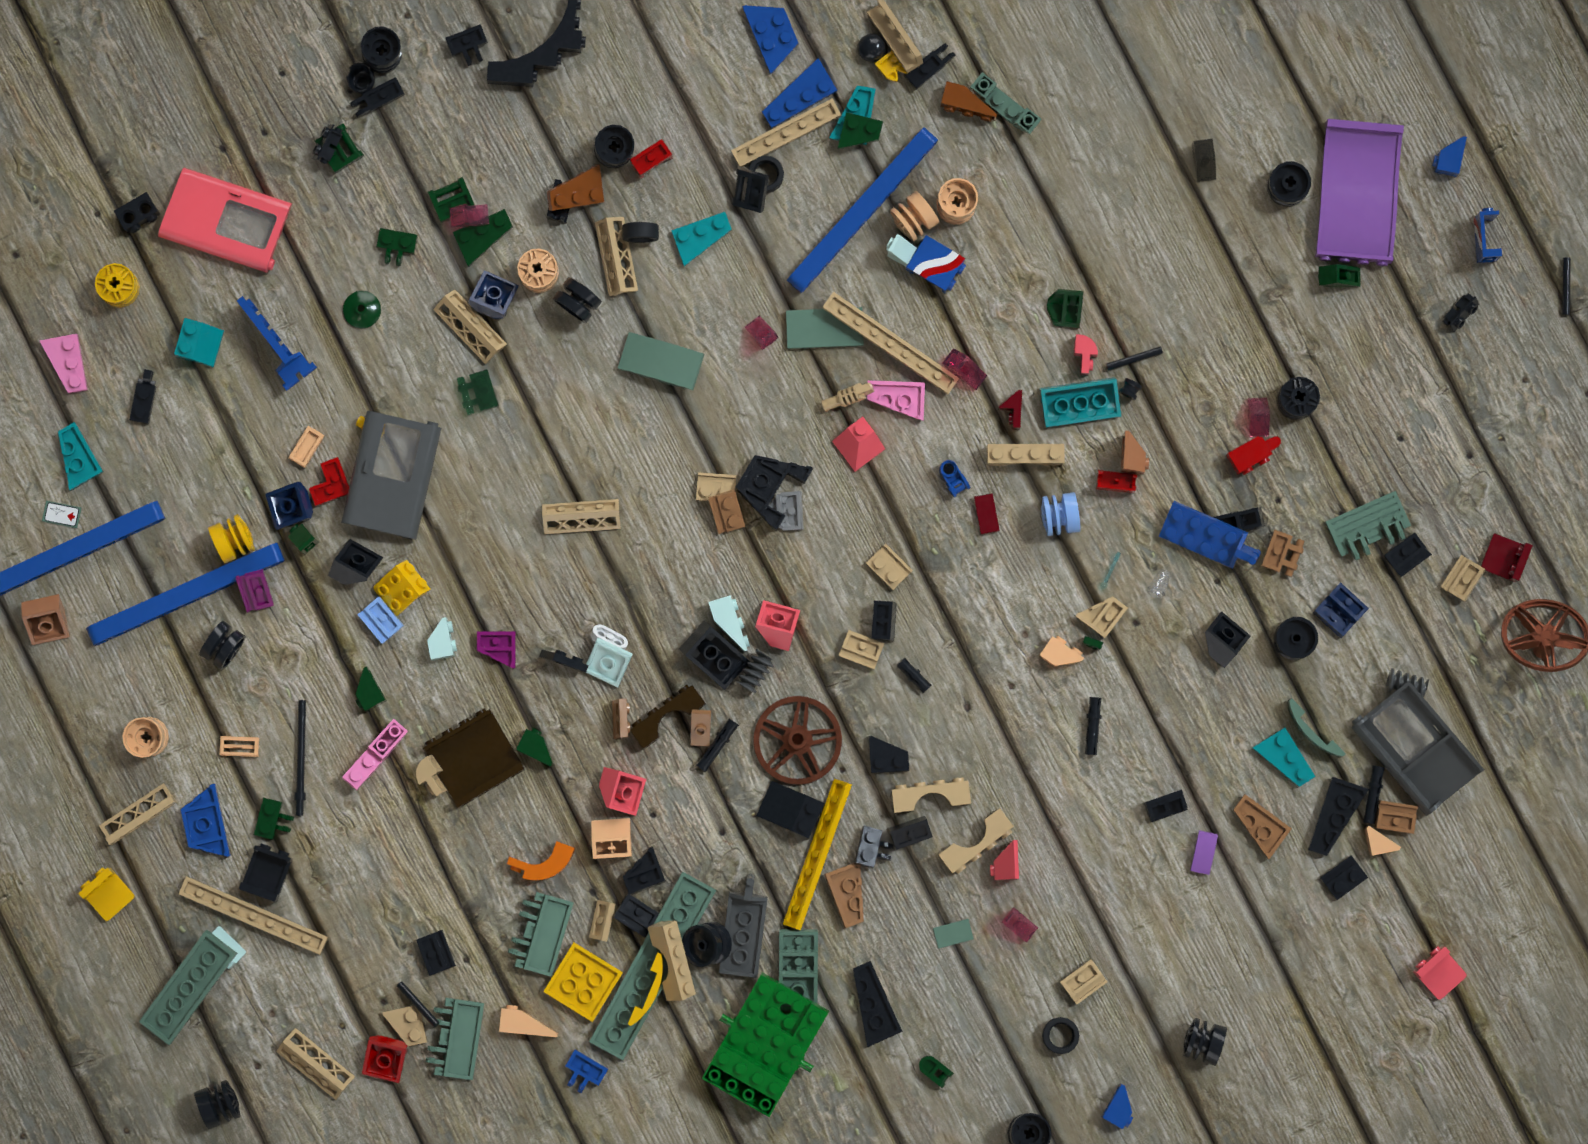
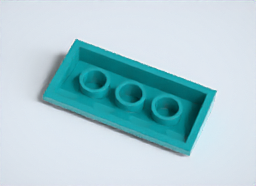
M1115 377L1039 388L1045 427L1121 416L1117 379Z

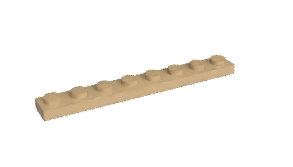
M835 292L830 295L822 309L947 395L959 378Z
M186 876L179 895L321 955L328 939L323 934Z

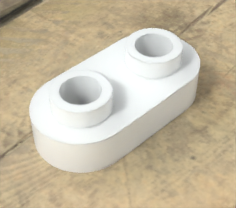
M595 625L591 631V638L595 642L599 637L624 650L628 645V641L623 635L604 625Z

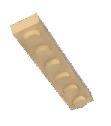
M832 98L736 147L731 152L738 166L743 167L756 158L767 155L841 117V114Z

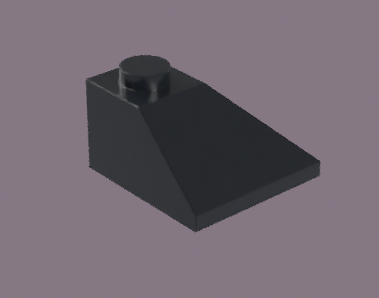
M349 539L334 559L328 576L344 585L367 581L383 557Z
M1222 611L1205 631L1210 657L1224 668L1251 637Z

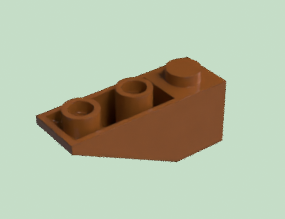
M946 82L940 106L944 107L943 110L952 113L959 111L967 117L979 116L981 120L987 122L996 121L997 114L966 86Z

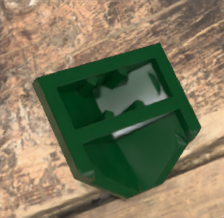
M1057 289L1048 298L1047 311L1054 326L1080 328L1084 291Z

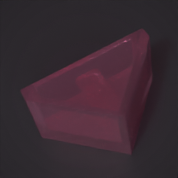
M1248 398L1249 437L1269 436L1270 411L1267 398Z

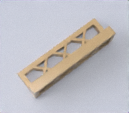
M877 0L878 5L869 10L867 15L905 71L909 73L923 64L922 55L884 0Z
M608 217L595 222L609 296L638 291L629 242L624 241L622 238V225L625 224L624 217ZM613 222H618L619 232L614 229ZM618 240H619V241L622 243V245H623V250H622V251L618 248V245H617ZM622 259L626 262V269L621 265ZM625 278L630 281V288H626Z
M456 290L445 295L433 309L485 365L489 363L497 352L507 345ZM444 304L449 308L450 314H446L441 309ZM456 319L462 322L463 328H459L456 325ZM469 333L475 336L476 342L469 338ZM482 346L490 351L488 356L482 352Z
M619 499L542 505L544 534L621 529ZM607 517H616V523H607L605 519ZM589 518H594L597 522L589 525L585 521ZM569 520H575L578 522L575 526H570L567 524ZM556 521L559 524L556 527L548 528L547 522Z
M163 783L99 825V827L105 834L108 844L113 845L177 802L165 783ZM163 789L168 797L161 802H156V793ZM142 802H151L149 810L144 813L139 812ZM127 812L135 813L134 820L129 823H123L124 814ZM110 823L119 824L118 830L111 835L105 828Z
M296 1028L286 1037L276 1051L335 1100L339 1098L344 1089L355 1078L353 1074ZM296 1036L301 1041V1045L294 1044L291 1041L292 1037ZM307 1050H313L316 1053V1057H310L307 1054ZM322 1062L329 1063L331 1069H325L322 1066ZM337 1074L345 1076L347 1081L343 1084L337 1079Z

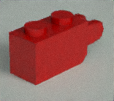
M1257 436L1227 453L1226 456L1237 475L1240 473L1246 475L1253 471L1252 467L1259 463L1262 466L1270 461L1271 451L1279 447L1281 439L1275 436L1265 441L1263 437Z

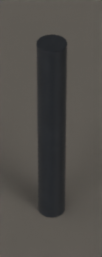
M1568 257L1563 258L1562 315H1570L1571 258Z
M1160 346L1106 363L1108 371L1163 354Z
M403 981L398 983L397 988L434 1028L438 1026L440 1022Z

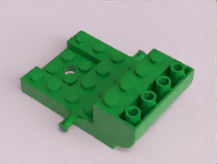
M762 972L739 1014L734 1019L722 1014L719 1021L729 1026L728 1033L702 1079L770 1117L794 1072L801 1067L810 1073L814 1065L804 1061L805 1053L828 1015L829 1010ZM782 1004H789L791 1006L789 1014H784L781 1011Z

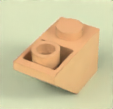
M1052 636L1039 655L1040 658L1053 667L1080 663L1084 659L1081 656L1083 653L1075 647L1069 648L1065 645L1067 642L1059 636L1056 638Z

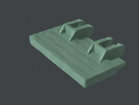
M1396 491L1325 522L1341 557L1349 554L1346 545H1348L1355 560L1360 559V555L1353 542L1359 540L1362 550L1367 556L1371 553L1366 540L1368 544L1383 539L1382 529L1389 544L1392 545L1395 544V541L1388 527L1394 525L1398 537L1404 540L1406 537L1403 529L1411 526Z
M536 892L534 900L541 901V904L524 899L522 902L525 906L538 908L536 916L525 911H520L519 916L536 920V923L527 921L523 937L531 939L530 942L512 937L511 940L516 944L527 945L526 952L509 948L508 953L525 958V960L516 958L515 967L552 977L574 902Z
M445 998L444 1006L453 1008L434 1007L433 1012L450 1014L449 1021L437 1019L440 1022L439 1025L450 1026L449 1029H440L438 1042L439 1045H447V1047L428 1046L427 1050L431 1052H444L443 1060L429 1057L426 1058V1062L444 1065L443 1067L435 1066L434 1075L473 1080L484 1003Z

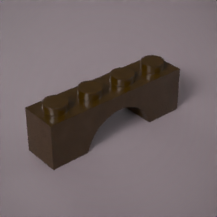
M685 685L678 691V696L675 698L670 696L662 702L664 706L660 709L655 707L647 713L649 717L643 721L640 718L631 725L633 728L630 731L643 749H646L659 739L658 727L666 714L673 711H682L691 716L692 710H699L706 705L693 685L690 687Z

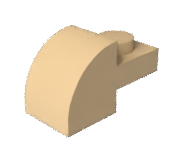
M433 755L426 756L420 761L416 769V778L419 785L427 782L428 790L437 797L447 792V789L437 776L443 770Z

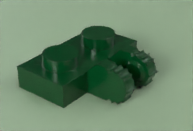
M380 228L376 247L387 249L385 264L390 263L392 250L398 251L396 266H401L404 253L415 254L418 235Z
M263 797L254 835L273 840L276 829L290 832L291 828L277 825L279 817L284 818V820L293 821L294 816L280 813L283 802Z

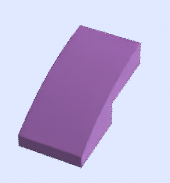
M1199 830L1190 871L1210 874L1218 834Z

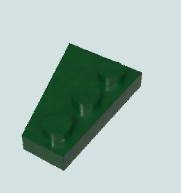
M503 209L454 231L453 234L468 267L511 230L513 226L506 210Z

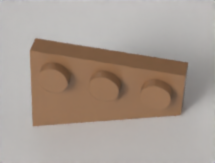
M1246 794L1243 795L1233 809L1269 860L1292 828Z
M853 863L824 874L844 928L864 922L861 865Z

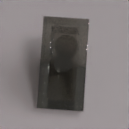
M1213 138L1193 141L1192 152L1197 182L1216 180Z

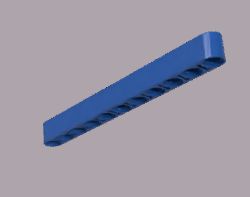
M925 127L922 128L795 269L787 281L802 293L935 146L938 139Z
M158 501L142 506L1 571L0 596L165 520Z
M278 543L268 545L88 626L86 630L93 646L100 645L236 584V576L238 575L243 576L246 573L261 569L265 571L284 562L285 559Z

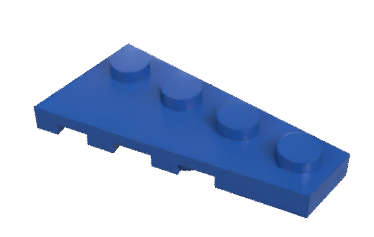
M819 58L762 111L771 129L837 92L835 85Z

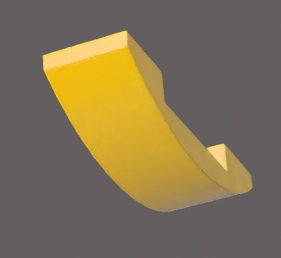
M657 952L650 969L657 973L643 1009L635 1006L628 1022L630 1026L647 1013L660 989L663 976V958L659 952Z

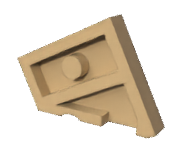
M1112 596L1078 613L1075 617L1105 639L1128 607Z
M415 1006L383 1012V1016L407 1046L427 1043L422 1014Z

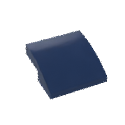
M1340 582L1313 611V614L1337 636L1342 638L1369 608Z

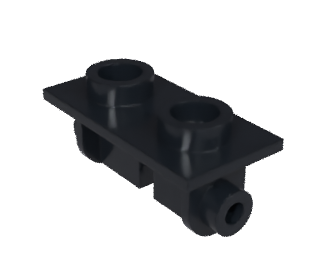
M333 124L323 128L320 135L322 139L313 149L314 156L312 159L319 160L321 158L320 162L325 165L331 161L335 152L334 149L329 147L330 144L337 147L343 135L340 128L335 127L333 129L335 126Z
M1469 293L1463 295L1455 304L1459 311L1452 307L1443 317L1444 320L1442 322L1446 326L1450 325L1452 332L1460 329L1465 324L1469 315L1477 311L1479 303L1476 296L1473 297Z

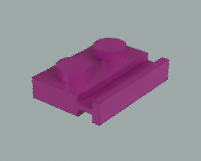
M263 569L246 573L243 576H236L247 613L251 610L256 611L274 606Z

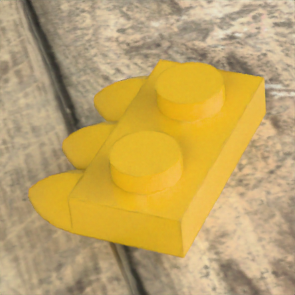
M892 50L875 63V66L882 75L891 81H898V71L908 74Z

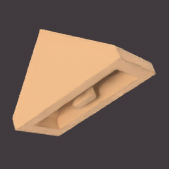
M1365 827L1364 831L1370 856L1400 850L1401 847L1372 827Z

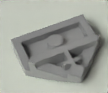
M794 491L782 492L780 495L777 494L769 506L785 515L779 528L783 531L804 530L802 492Z

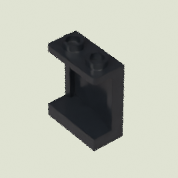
M262 843L260 846L255 845L251 861L239 889L277 902L293 858L289 857L290 853L278 850V853L271 851V846Z

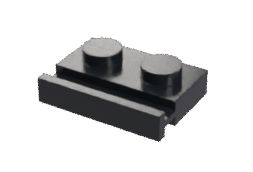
M1413 533L1386 553L1384 557L1401 578L1432 554L1427 550L1417 534Z
M1352 855L1320 877L1336 900L1368 878Z
M627 893L612 917L646 938L649 932L648 927L655 923L659 913Z
M443 930L416 939L429 976L456 966Z

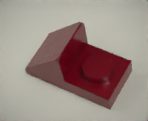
M1022 390L1016 391L998 407V410L1013 411V413H1009V425H1012V430H1020Z

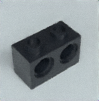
M147 192L114 210L115 215L127 233L139 231L143 224H150L158 219L157 216L160 215L159 210ZM145 205H150V212L143 214L142 208ZM128 215H134L132 223L125 222Z

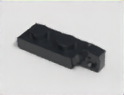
M144 369L143 378H138L130 421L150 423L156 392V381H152L154 372Z

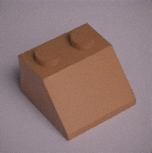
M59 594L21 602L22 619L32 645L70 637L65 610Z

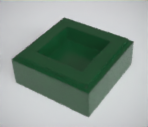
M1085 636L1082 644L1100 650L1103 642Z

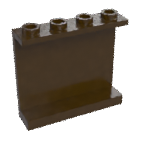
M484 708L475 713V718L471 720L469 718L464 719L458 723V728L454 730L452 728L442 732L443 736L436 740L434 737L425 742L426 746L423 747L427 755H433L443 771L439 773V776L452 796L457 808H461L525 770L490 709L486 711Z

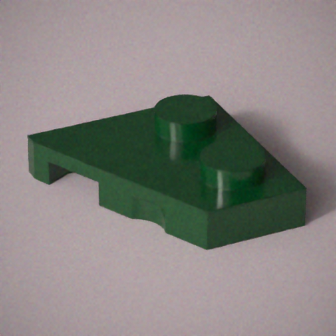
M846 112L837 149L879 141L883 121Z

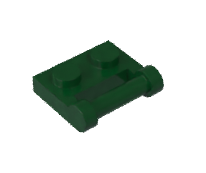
M340 124L337 128L342 130L341 134L343 135L341 138L352 155L347 157L339 143L337 147L330 144L329 147L334 149L335 152L328 163L335 174L364 156L350 138L344 124ZM322 137L316 139L315 143L319 144Z
M463 177L440 189L428 191L441 223L476 208ZM461 188L463 191L440 202L437 200L438 197Z

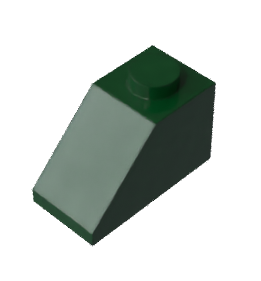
M1340 264L1319 266V286L1361 287L1360 268Z
M297 524L289 531L290 535H288V538L304 555L319 543L303 524L300 526Z
M367 666L362 670L356 691L358 699L355 700L360 710L364 709L366 712L387 701Z
M531 728V730L526 729L516 750L552 767L553 761L545 738L541 736L542 732Z

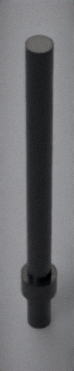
M298 700L296 792H294L296 816H303L304 801L306 800V793L304 792L306 700Z

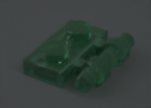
M488 369L470 374V383H466L464 377L457 378L458 392H461L462 405L464 409L466 408L467 415L475 413L473 406L479 405L481 412L499 406ZM474 389L476 399H470L468 390Z

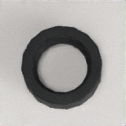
M764 155L752 161L749 170L755 171L758 166L765 163L775 167L777 178L774 183L767 186L766 192L771 193L781 186L784 170L776 158Z
M651 222L626 223L622 225V238L624 241L632 243L655 242L659 240V225Z
M1063 1017L1053 1018L1047 1022L1042 1033L1045 1046L1057 1054L1069 1053L1075 1049L1080 1036L1075 1023ZM1064 1024L1072 1031V1040L1067 1046L1057 1047L1050 1041L1049 1034L1055 1025Z

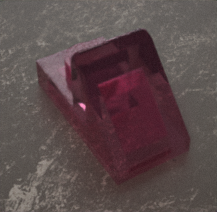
M463 204L450 208L451 228L488 225V205L468 206V204Z
M760 315L745 326V329L762 350L779 338L776 332Z
M1014 907L1002 921L1004 926L1026 943L1038 929L1035 924Z

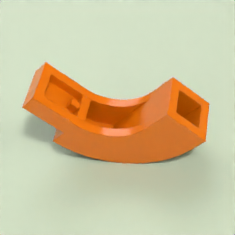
M556 841L551 856L541 864H528L509 857L507 864L511 865L510 869L521 873V870H524L522 877L524 879L545 880L556 876L566 868L576 848Z

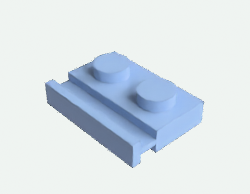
M377 597L362 612L357 614L381 644H384L385 641L404 627L381 597Z

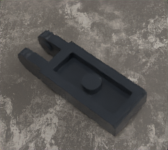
M946 43L923 58L922 65L908 74H904L905 78L916 90L956 56L952 52L943 60L939 58L938 55L948 47Z
M394 77L363 93V96L353 100L350 105L351 107H357L366 101L368 106L355 113L357 118L404 96L405 93L397 78Z

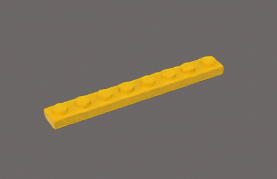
M837 779L833 780L783 925L801 931L852 784Z

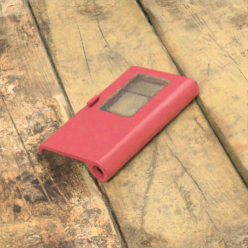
M184 167L162 220L158 237L267 273L269 270L272 271L275 260L273 259V254L292 203Z

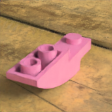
M393 719L343 775L342 779L357 791L390 755L408 731Z

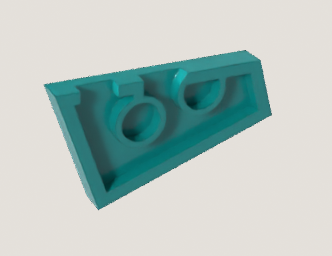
M856 86L844 112L829 137L830 140H840L846 112L871 118L876 88Z
M726 212L671 230L684 267L732 231Z
M75 422L58 431L69 491L104 472Z
M1286 728L1252 747V749L1263 756L1298 787L1316 777Z

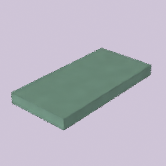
M824 309L786 310L787 349L864 346L862 335Z

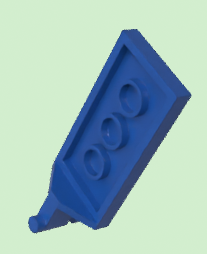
M242 296L237 300L248 317L281 358L282 363L278 366L276 372L285 382L282 386L286 391L300 381L296 376L298 373L305 378L317 368L313 362L309 364L301 352L292 354L284 343L280 345V337L273 329L269 330L267 328L270 324L261 313L257 315L258 309L250 299L246 300Z
M1176 501L1172 503L1159 534V537L1232 569L1238 558L1254 565L1261 555L1259 549H1254L1244 544L1248 532Z

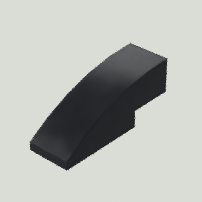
M1260 507L1213 517L1243 531L1265 526Z

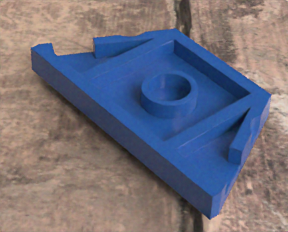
M742 6L769 73L773 74L775 69L799 44L785 9Z
M211 784L189 804L180 809L188 847L230 857L231 854L216 784Z

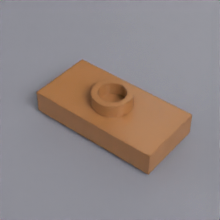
M692 710L690 745L710 746V710Z

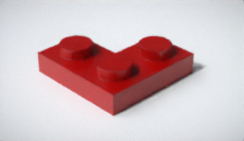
M339 457L320 463L326 482L309 488L315 506L348 495L349 484Z

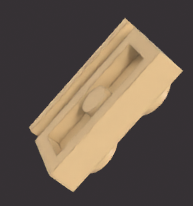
M698 472L696 501L709 502V496L712 497L716 494L735 489L736 475Z
M887 544L866 562L892 590L913 571Z
M1461 555L1441 585V588L1466 602L1484 574L1485 569Z
M848 630L839 657L874 670L884 643Z
M1092 959L1060 981L1076 1005L1108 982Z

